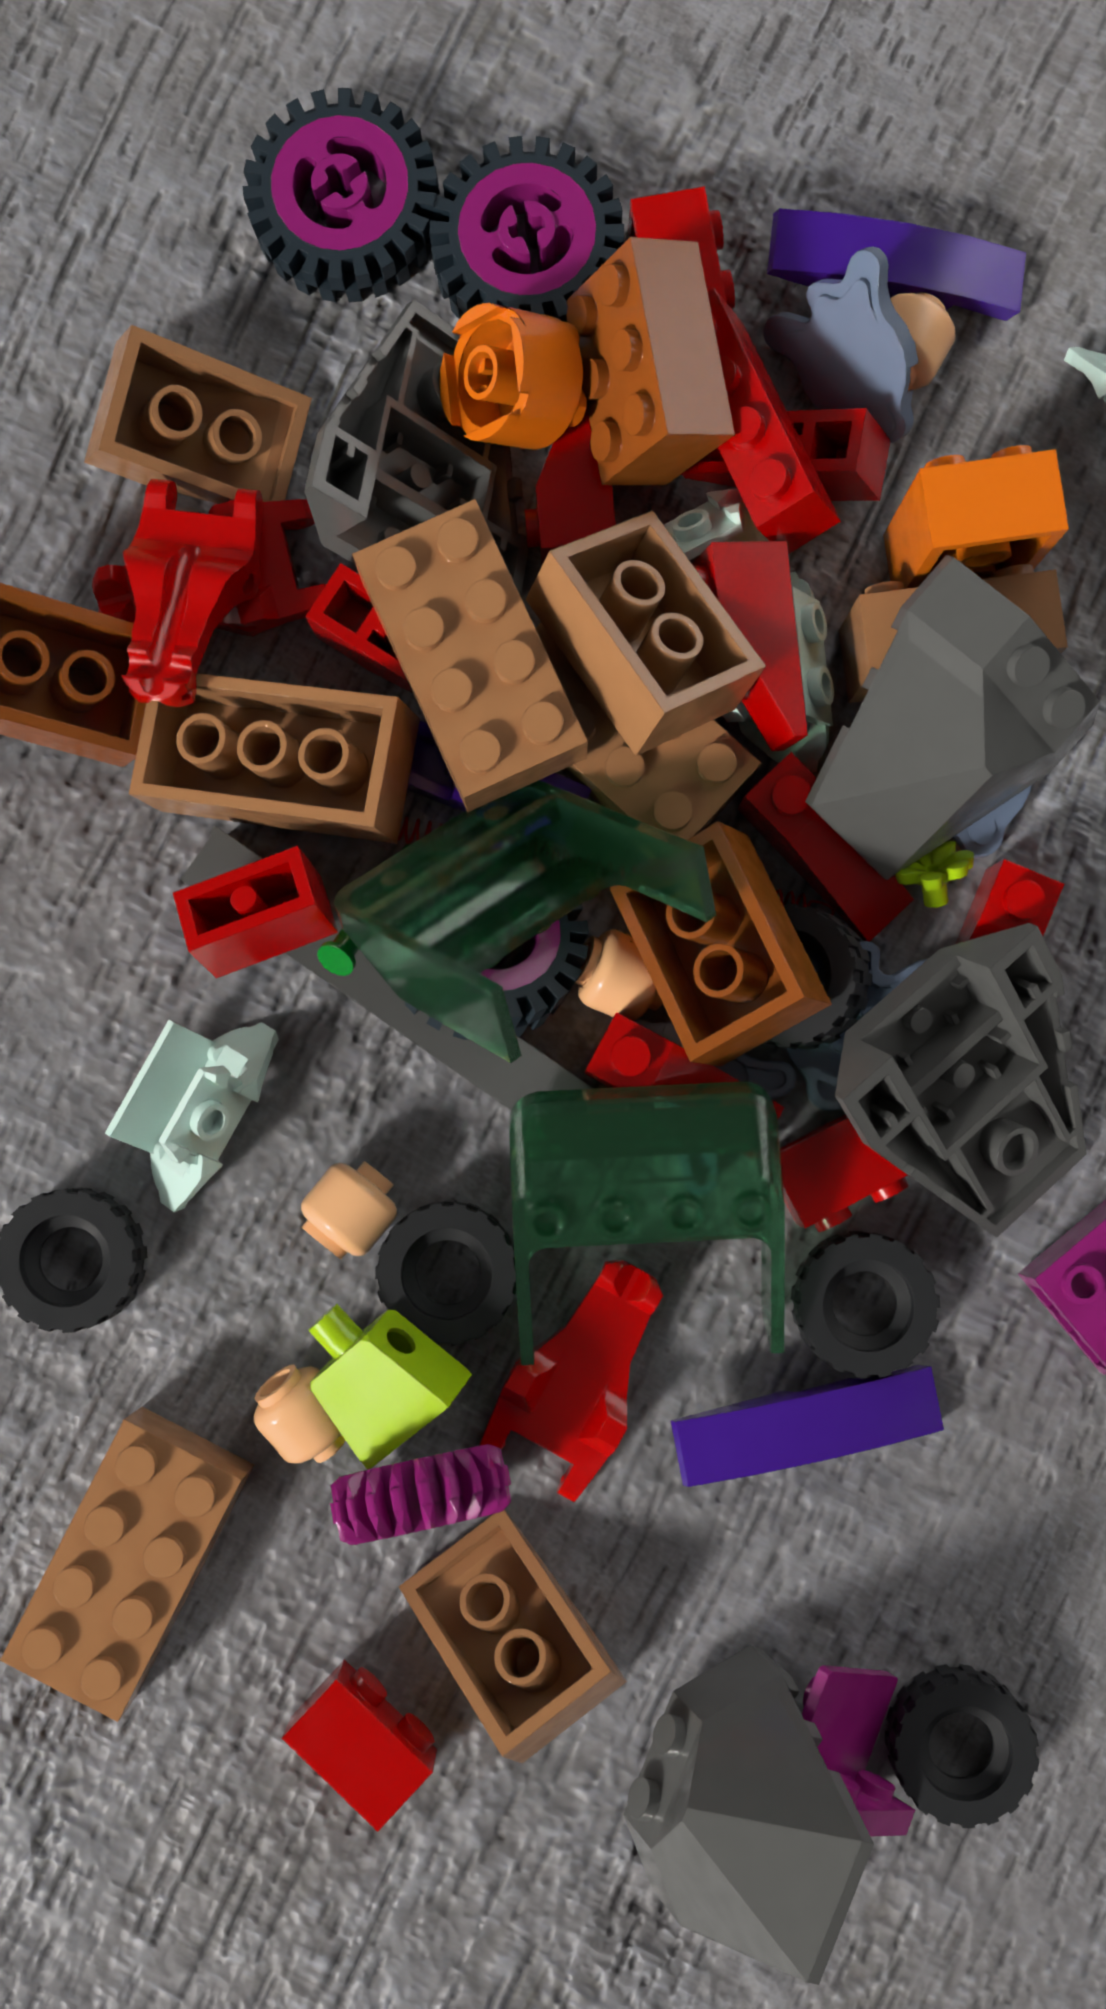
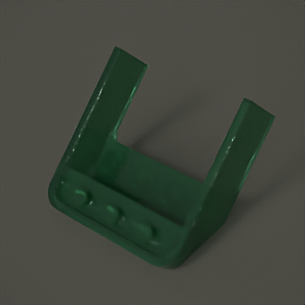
M539 780L472 811H463L347 884L337 893L334 899V905L343 930L401 1000L509 1063L517 1060L522 1054L503 987L479 973L495 966L504 956L535 935L545 932L555 921L583 902L596 897L601 890L611 886L629 887L705 922L717 916L703 846Z
M751 1082L537 1091L527 1094L517 1101L511 1110L509 1118V1145L521 1365H534V1320L530 1259L537 1251L544 1248L746 1238L761 1240V1313L771 1353H784L785 1201L778 1119L773 1101L765 1089Z

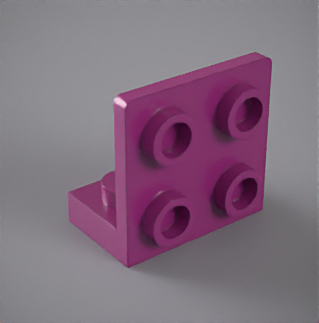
M822 1665L804 1691V1708L801 1715L804 1720L815 1723L823 1739L817 1748L828 1770L840 1773L870 1837L907 1835L916 1810L894 1796L896 1788L891 1782L865 1770L898 1678L884 1670Z

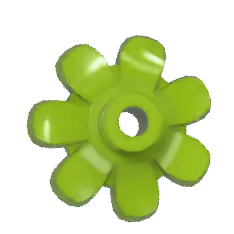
M946 841L932 852H929L907 868L896 873V880L903 885L918 884L922 886L923 902L926 907L938 908L945 906L949 902L947 883L950 880L961 879L968 874V870L973 868L974 852L970 850L956 852V841Z

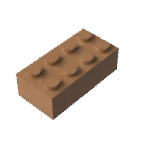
M475 499L352 554L361 581L467 812L587 759L588 741Z
M542 622L535 628L588 741L587 759L562 769V771L573 781L588 786L591 789L590 796L657 858L706 829L753 779L761 762L715 720L635 756Z
M196 673L197 693L194 703L183 707L167 706L153 700L146 703L129 789L131 796L161 812L398 843L420 718L399 697Z
M144 1407L139 1408L126 1417L0 1661L118 1722L137 1697L255 1464Z

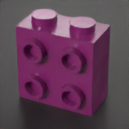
M1105 1199L1018 1273L1098 1371L1106 1375Z

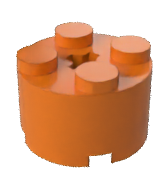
M493 303L478 304L462 315L452 333L460 334L454 354H443L439 385L444 413L452 426L462 428L466 433L464 437L473 441L537 450L554 443L568 426L574 427L581 422L586 411L587 400L582 390L583 365L579 348L580 337L577 328L573 324L552 316Z

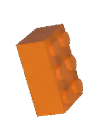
M1017 445L995 452L989 459L966 462L965 457L962 455H947L926 463L924 468L919 469L883 534L890 581L903 582L904 589L919 587L946 555L956 558L981 579L993 578V573L997 570L1013 565L1029 564L1033 566L1034 570L1069 530L1056 449L1032 452V448L1028 445Z

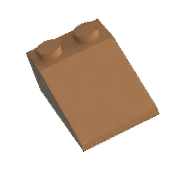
M131 325L116 341L84 463L144 485H148L149 481L154 478L173 480L176 483L178 494L217 504L234 500L239 488L260 490L263 502L285 500L312 398Z
M506 1510L491 1515L399 1586V1589L504 1758L523 1764L627 1682L588 1622Z

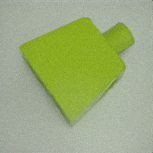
M336 1303L308 1329L332 1356L310 1381L311 1392L367 1470L374 1467L449 1408L472 1376L465 1366L396 1310H386L365 1329L361 1330Z

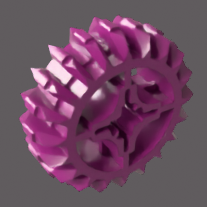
M490 1444L372 1468L341 1476L330 1486L333 1503H330L333 1524H337L340 1541L349 1545H357L476 1519L505 1510L511 1503L509 1492L511 1480L508 1466L504 1465L501 1449Z

